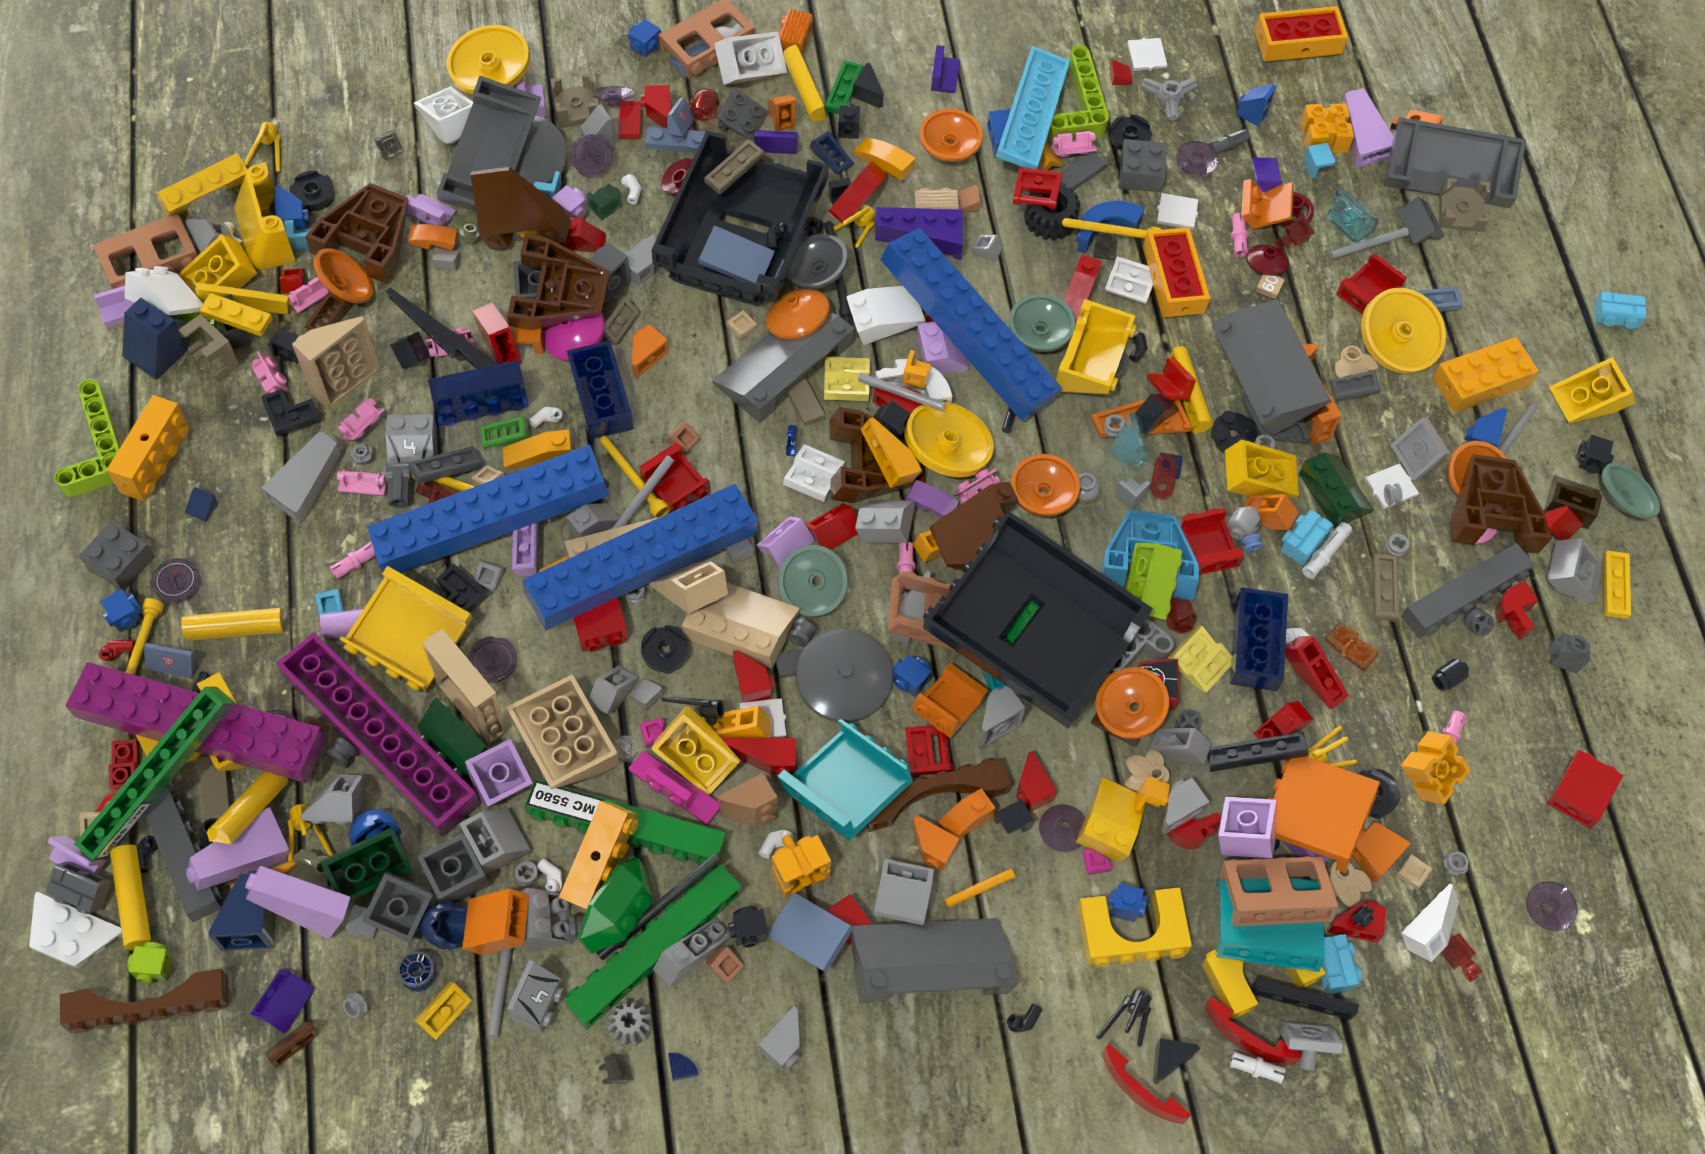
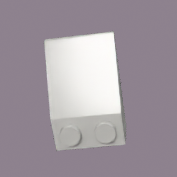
M778 32L728 37L714 43L724 85L787 73Z
M451 86L414 102L416 109L437 137L446 144L455 143L459 140L473 104L470 99Z
M155 266L153 270L136 268L135 271L126 272L125 299L136 302L141 297L167 315L200 312L199 310L203 305L201 300L178 274L168 271L167 267Z
M904 286L865 289L846 296L863 345L916 327L918 324L926 323L921 306Z

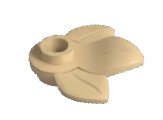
M1357 346L1344 348L1340 354V360L1335 364L1337 378L1378 369L1376 360L1370 355L1362 354Z
M1150 749L1145 757L1133 755L1125 760L1126 766L1132 775L1124 785L1130 790L1138 791L1147 775L1153 777V775L1160 773L1161 776L1156 779L1168 783L1170 780V773L1164 766V758L1158 751Z
M1336 860L1330 866L1329 879L1335 897L1338 896L1341 902L1351 909L1359 903L1361 892L1372 890L1371 881L1365 872L1354 869L1351 863H1349L1346 875L1342 876L1340 871L1336 870L1338 862Z

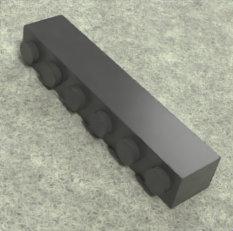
M1515 543L1409 605L1401 617L1418 638L1426 634L1431 636L1444 623L1450 625L1461 613L1466 614L1470 609L1476 608V604L1480 602L1485 604L1498 591L1504 593L1512 587V583L1515 581L1520 583L1530 576L1529 571L1534 563L1521 547Z
M171 780L144 814L185 913L192 922H195L220 910L222 907L219 900L222 899V895L217 885L197 891L194 883L190 884L188 881L186 869L189 866L190 857L202 849L199 842L194 843L191 837L195 834V831L190 821L185 822L183 818L186 810L180 799L176 801L174 793L177 792V789Z

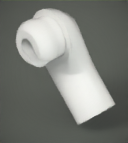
M627 174L622 178L621 182L622 185L625 184V188L630 189L627 198L628 203L635 205L638 202L642 187L634 175Z
M544 407L528 421L532 427L537 428L543 422H559L563 417V412L559 408Z
M787 830L769 833L758 854L769 859L775 848L785 846L782 837L789 834L793 839V834Z
M542 859L537 869L547 876L545 889L546 891L559 893L563 887V873L549 861Z

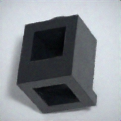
M280 328L268 343L272 356L277 358L279 355L285 361L290 360L298 364L299 361L292 343L299 336Z

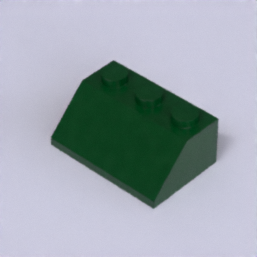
M1324 452L1304 461L1299 476L1327 519L1333 524V528H1337L1341 522L1348 523L1374 511L1339 456Z
M436 697L432 700L417 726L421 734L419 737L429 747L432 746L437 751L436 754L446 763L451 764L454 767L453 770L462 779L465 778L471 784L472 781L465 761L487 751L488 748Z
M393 827L320 861L333 890L349 896V902L377 889L385 871L399 877L413 871Z

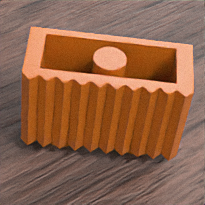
M789 9L787 16L782 17V30L777 32L779 33L783 52L788 47L796 45L801 55H803L813 24V15L811 13L808 14L807 12Z

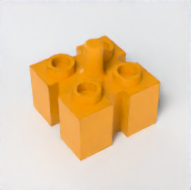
M1347 103L1330 104L1329 108H1324L1322 104L1305 105L1300 123L1302 133L1306 134L1304 139L1306 150L1308 146L1328 143L1332 153H1347L1349 151L1354 135L1351 123H1347L1350 117Z
M1428 731L1417 744L1418 752H1411L1401 764V767L1408 779L1414 780L1413 787L1420 800L1444 805L1454 793L1452 786L1455 783L1461 784L1471 770L1462 756L1456 755L1459 749L1451 735Z
M788 834L782 837L785 847L778 849L772 856V874L785 899L790 897L793 892L798 893L809 885L813 886L830 878L831 871L829 868H831V860L818 835L812 838L811 836H806L797 842V847L791 835Z

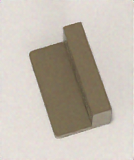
M625 296L610 299L602 310L605 319L603 336L611 345L617 344L639 313V310Z

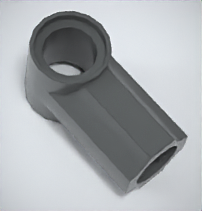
M409 462L386 463L387 502L389 506L404 508L406 505H409V483H412L411 471L408 468Z

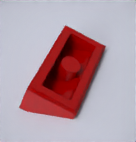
M1568 506L1545 513L1549 530L1559 540L1570 539L1583 526V522Z

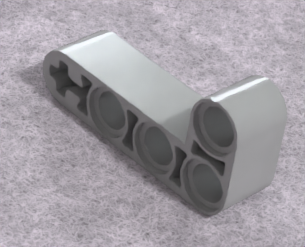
M1147 619L1139 629V631H1143L1147 635L1136 634V637L1129 646L1133 651H1125L1116 664L1119 668H1113L1108 676L1120 669L1129 668L1142 652L1153 660L1168 659L1174 646L1173 638ZM1156 645H1162L1166 649L1161 650Z

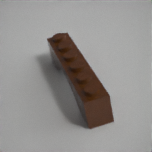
M987 758L977 765L971 766V764H966L952 772L941 771L936 773L934 777L914 779L906 789L866 825L868 833L892 826L908 807L932 795L941 793H965L971 795L981 788L989 799L1008 794L1011 782L1002 758Z
M222 969L195 972L172 991L157 998L141 1002L111 1001L99 997L88 990L60 994V1025L70 1033L78 1034L85 1032L87 1028L109 1029L113 1027V1024L119 1023L135 1025L144 1019L160 1021L166 1019L169 1015L190 1016L194 1014V1011L200 1010L216 1012L220 1010V1007L228 1006L227 975Z

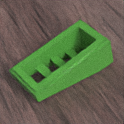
M524 416L480 426L483 448L508 446L531 437L529 423ZM499 431H502V437H499ZM489 432H493L494 439L490 440Z

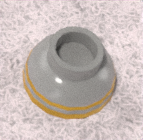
M1089 473L1078 474L1080 491L1076 502L1080 504L1095 502L1100 496L1098 480Z

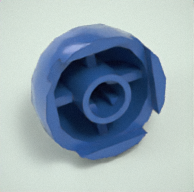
M372 809L361 813L354 819L348 834L350 845L353 846L393 827L400 842L399 836L402 832L399 824L390 813L380 809Z

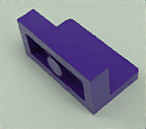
M936 45L931 91L955 93L960 60L944 57L945 46Z
M756 130L754 144L760 147L764 153H797L798 132Z
M280 969L250 1015L258 1020L267 1022L278 1031L286 1033L314 988L292 972Z

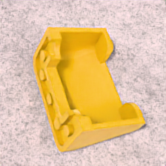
M266 162L253 165L247 170L235 202V212L247 256L255 270H266L296 262L281 218L274 215L262 217L271 214L270 207L275 202V187Z
M1084 299L1080 316L1076 322L1072 338L1056 378V382L1063 388L1061 392L1109 394L1110 390H1115L1118 378H1115L1118 365L1128 337L1133 338L1137 325L1133 324L1135 315Z

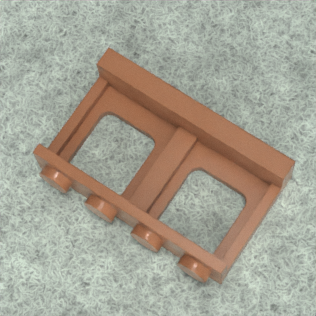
M720 0L660 33V49L664 53L670 51L685 67L686 77L689 79L718 63L714 43L725 38L714 26L732 17L743 30L731 37L755 34V27L729 0ZM699 35L710 48L695 57H690L680 45Z
M178 213L93 245L113 289L125 286V275L117 276L110 262L136 251L142 264L141 268L153 270L155 266H163L173 273L181 272L198 256ZM178 235L184 251L163 260L159 259L153 244Z
M902 571L892 579L887 632L955 651L923 629L925 619L919 621L902 616L900 613L902 588L924 594L925 614L930 606L935 607L942 596L945 598L951 592L948 590L951 584L937 582L934 578H924L911 571Z
M1322 857L1232 859L1223 862L1219 874L1220 880H1226L1234 909L1231 915L1233 926L1332 922L1339 907ZM1317 876L1321 890L1295 891L1291 886L1289 877ZM1267 878L1271 892L1245 893L1242 890L1239 879Z

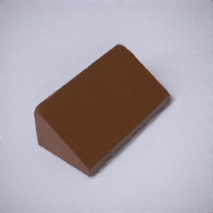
M306 1020L269 1049L265 1055L275 1068H278L316 1038L319 1032L309 1020Z

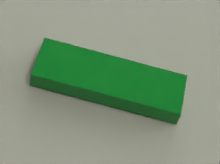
M846 60L843 61L825 104V111L839 115V105L850 103L853 96V83L864 65Z

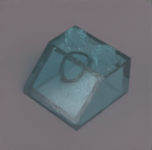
M1342 189L1336 191L1326 216L1354 244L1374 233L1379 221L1376 215L1366 208L1358 198L1349 191Z
M1131 412L1108 452L1127 464L1138 468L1139 465L1143 466L1147 461L1149 446L1141 417Z

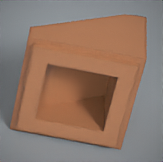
M978 185L957 192L959 209H962V212L979 211L980 195Z
M683 422L665 439L671 445L677 442L685 454L700 437L686 422Z
M721 946L705 963L726 984L745 966L731 949L726 946Z

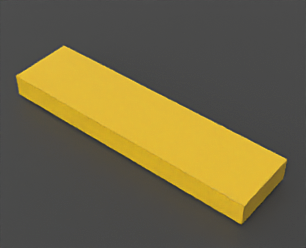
M200 282L196 284V296L201 302H205L210 293L221 297L231 294L233 301L260 311L287 315L289 313V298L287 295Z

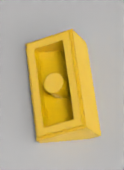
M450 981L415 1018L414 1022L432 1038L437 1040L473 1000L454 982Z

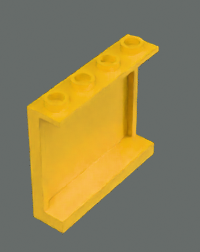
M387 566L382 573L384 579L347 636L345 638L341 636L340 640L345 645L343 649L355 656L357 653L365 656L364 661L371 666L377 668L379 664L386 669L385 673L397 680L401 677L407 681L406 685L417 692L419 689L427 692L435 678L422 643L431 637L430 634L443 629L457 645L473 618L469 612Z

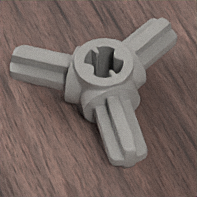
M1144 78L1141 84L1142 89L1157 95L1161 106L1166 109L1167 119L1171 122L1179 118L1178 105L1180 100L1184 98V94L1196 89L1198 86L1194 78H1189L1181 83L1169 80L1163 84Z

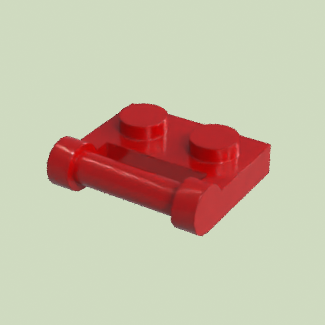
M1019 168L1013 195V205H1020V203L1046 206L1049 209L1056 210L1062 172ZM1022 191L1051 194L1050 198L1022 195Z
M933 725L905 727L908 765L911 769L909 771L911 776L934 775L941 771H954L953 764L950 763L947 735L938 731ZM931 736H937L941 764H934Z

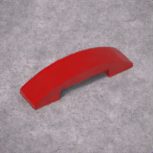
M870 162L828 212L843 224L845 220L856 213L888 174L874 162Z
M1210 997L1204 1009L1213 1024L1226 1038L1242 1050L1256 1057H1261L1263 1060L1286 1065H1295L1302 1057V1053L1295 1049H1289L1283 1041L1279 1040L1272 1047L1230 1021L1229 1018L1233 1010L1214 998Z
M1108 1043L1102 1052V1056L1113 1079L1125 1094L1153 1115L1170 1122L1185 1124L1192 1114L1172 1097L1165 1104L1158 1100L1124 1070L1129 1060Z

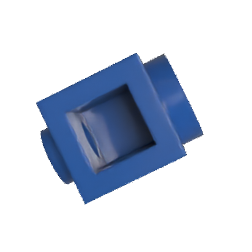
M646 19L640 24L635 23L627 36L630 40V48L634 52L647 57L651 52L656 51L660 45L659 34L661 29Z
M120 589L100 600L107 613L103 614L110 627L115 625L119 632L131 629L136 623L142 621L138 614L143 611L132 593L126 595L123 589Z
M908 655L904 660L900 659L893 667V682L899 690L907 691L916 698L930 682L931 667L922 658Z
M1119 883L1116 891L1111 890L1108 900V905L1112 906L1110 916L1135 922L1137 917L1143 918L1147 905V896H1143L1144 889Z

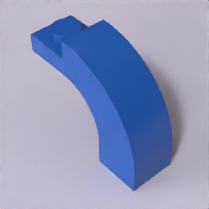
M1107 201L1090 208L1080 220L1137 229L1142 221L1145 208L1126 201ZM1078 229L1079 233L1076 241L1079 243L1077 251L1085 254L1093 238L1099 232Z

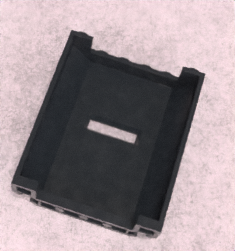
M706 130L652 247V262L658 268L663 267L670 273L668 277L674 282L755 306L762 305L768 299L771 302L775 301L780 295L827 183L829 165L808 159L807 172H804L800 169H793L779 163L760 159L723 193L719 194L704 182V178L734 151L727 150V136ZM726 215L769 227V229L781 222L788 226V232L778 240V250L774 252L765 275H758L756 285L736 280L698 263L714 225L767 248L766 233L725 222Z
M1007 511L1003 517L1001 515L997 517L992 525L994 528L992 538L987 544L983 542L976 552L978 556L974 561L969 560L962 570L964 575L960 580L956 578L948 589L951 591L946 598L942 596L934 608L930 606L923 616V619H925L923 629L1069 729L1130 646L1153 608L1010 511ZM1030 601L1034 602L1040 607L1012 645L1003 640Z

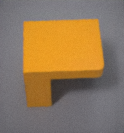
M910 350L904 369L903 383L925 389L931 364L914 360L915 351Z
M1147 775L1137 791L1135 810L1140 812L1145 802L1156 807H1160V805L1166 806L1170 784Z

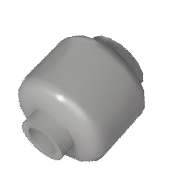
M1250 506L1238 507L1227 521L1230 535L1240 541L1248 535L1256 534L1262 523L1260 514Z

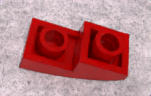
M137 739L111 741L112 764H109L110 790L121 788L138 768L139 741Z

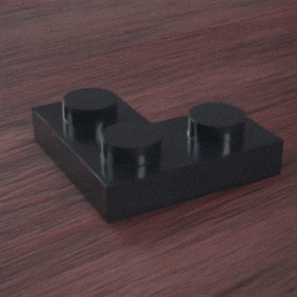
M283 389L261 396L277 437L321 421L312 399L289 406Z
M454 563L436 578L437 583L451 594L446 600L469 613L488 596L483 588Z

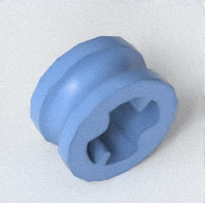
M1251 534L1241 539V544L1245 545V553L1255 552L1264 547V543L1260 541V534Z

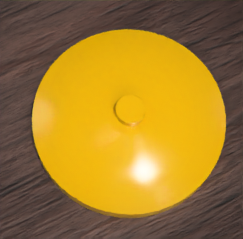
M502 25L482 26L467 32L454 43L448 53L447 70L455 86L467 94H473L479 75L513 87L524 77L529 68L530 50L526 40L518 31Z
M1407 288L1388 289L1372 299L1364 310L1361 320V333L1364 344L1371 356L1386 369L1400 374H1415L1433 365L1441 356L1446 342L1445 324L1436 306L1421 293Z
M945 402L944 410L940 411L922 404L911 413L906 423L904 432L907 446L917 460L939 474L950 477L973 476L981 472L992 457L994 443L989 429L978 416L962 406Z

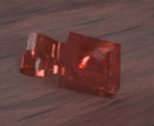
M1301 215L1284 227L1287 234L1279 238L1275 243L1279 249L1292 242L1296 246L1311 236L1314 231L1304 215Z
M430 482L419 483L416 489V493L429 498L428 504L458 493L440 483L433 485Z
M1460 933L1451 938L1448 945L1440 952L1454 970L1459 966L1461 967L1464 976L1469 982L1478 978V975L1482 973L1480 967L1471 959L1476 955L1475 951Z

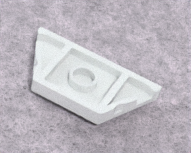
M36 892L29 943L31 949L78 969L87 963L92 956L98 955L106 949L105 945L116 937H122L120 927L90 914L80 913L74 907L58 903L53 898Z

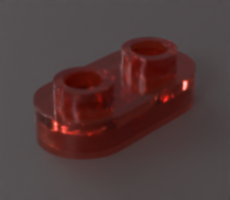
M1170 454L1160 455L1154 463L1151 493L1158 500L1170 498L1174 491L1177 460ZM1169 462L1170 467L1163 468L1162 463ZM1165 484L1166 489L1160 490L1158 485Z

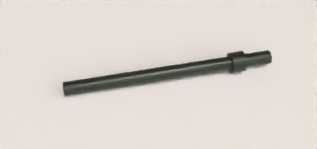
M831 221L825 222L826 234L835 236L833 223ZM842 274L835 280L840 304L839 316L853 327L851 320L853 316L848 305Z
M714 853L648 908L625 940L597 951L596 954L599 958L604 960L617 948L621 949L626 945L627 939L722 861L718 855Z

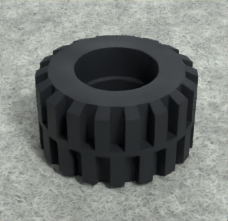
M1061 184L1056 210L1060 213L1047 212L1045 209H1049V207L1026 204L1024 213L1025 225L1028 226L1030 232L1034 231L1035 236H1042L1044 240H1047V238H1051V241L1056 240V238L1061 240L1065 238V235L1069 236L1075 228L1064 227L1062 221L1065 218L1078 220L1080 200H1078L1077 193H1073L1071 187L1066 188V184ZM1030 192L1028 196L1050 198L1051 194Z

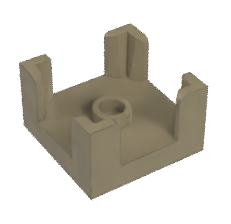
M592 73L582 75L583 86L564 89L562 88L561 78L551 79L559 128L583 125L599 105L595 94Z
M1447 178L1440 188V227L1481 232L1489 222V212H1486L1484 215L1485 198L1490 192V182L1480 181L1475 188L1455 186L1458 179Z
M200 314L180 328L179 332L182 337L186 338L198 329L201 339L188 348L189 354L196 361L205 356L209 363L219 358L224 365L211 374L219 382L238 368L239 363L230 342Z

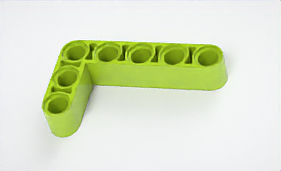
M1076 45L1071 49L1069 69L1082 111L1053 115L1047 135L1051 141L1057 134L1072 133V140H1075L1077 132L1090 131L1095 133V137H1101L1106 132L1109 115L1089 49L1084 45Z
M93 379L82 381L79 384L78 392L98 457L61 468L55 473L54 480L63 495L67 497H74L114 484L107 472V468L121 445L106 397L98 382Z

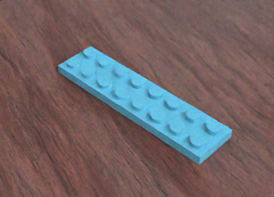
M1031 47L995 157L1023 168L1037 169L1070 60L1037 47Z

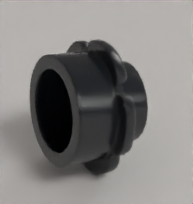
M1366 904L1357 908L1350 915V918L1354 921L1353 925H1360L1363 928L1370 924L1374 919L1372 916L1374 909H1370Z

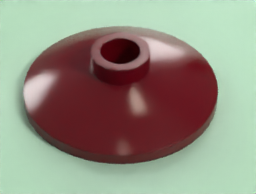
M680 159L666 170L662 177L661 187L667 194L675 195L678 193L693 159Z
M1270 245L1253 246L1246 255L1249 266L1264 275H1280L1289 266L1286 254Z

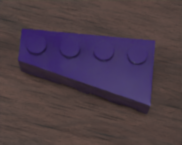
M876 207L875 240L890 243L920 227L943 254L952 255L954 259L961 260L963 247L962 209Z

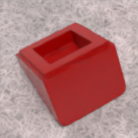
M1111 60L1109 71L1112 85H1131L1133 81L1130 66Z
M305 269L282 270L279 278L282 293L287 294L305 285Z

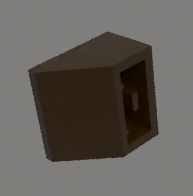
M1554 475L1544 513L1568 506L1583 522L1582 527L1588 529L1598 516L1602 495L1598 489Z

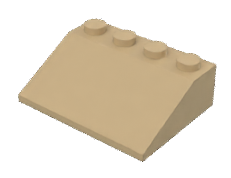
M362 316L312 329L306 334L299 336L292 343L311 394L328 410L381 370L366 321Z
M726 583L728 595L699 608L695 612L687 614L682 624V630L687 640L732 656L733 651L738 650L772 670L784 646L787 635L791 631L793 623L800 612V608Z
M573 674L506 707L550 789L598 776L619 765L616 749Z

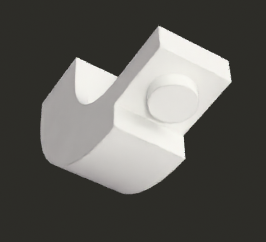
M907 359L895 360V368H883L880 371H876L875 378L897 386L912 387L922 395L942 402L952 403V393L946 379L932 366L925 389L903 383Z

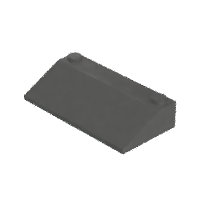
M480 75L472 94L473 104L448 173L443 174L437 190L439 201L470 210H476L470 176L471 172L510 167L516 171L541 101L540 96Z
M1399 117L1387 163L1384 186L1440 195V188L1447 178L1458 179L1455 186L1475 188L1480 181L1490 182V192L1485 198V204L1510 208L1517 199L1526 139Z
M1278 299L1231 312L1212 324L1261 425L1271 436L1332 402Z
M829 312L826 321L817 330L804 337L781 339L768 333L712 380V383L758 423H761L776 410V397L830 351L839 356L854 343V328L839 315Z
M997 918L924 922V925L899 923L852 926L854 929L850 934L859 1003L885 1002L891 994L983 989V996L1008 994L1017 986L1013 959Z

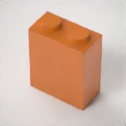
M509 888L469 899L462 949L479 955H486L523 946L529 895Z

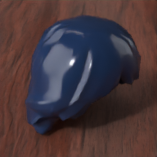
M453 901L429 906L420 921L422 936L437 948L450 951L458 948L464 938L466 908L457 905Z

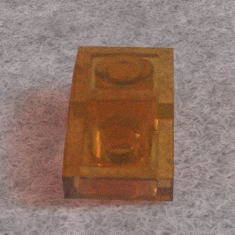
M1340 622L1325 637L1326 642L1334 650L1364 672L1378 657V650L1361 641L1359 633Z

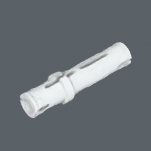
M1341 522L1322 547L1314 551L1311 560L1302 569L1304 571L1303 574L1307 578L1314 579L1318 572L1330 563L1332 555L1353 532L1349 524Z

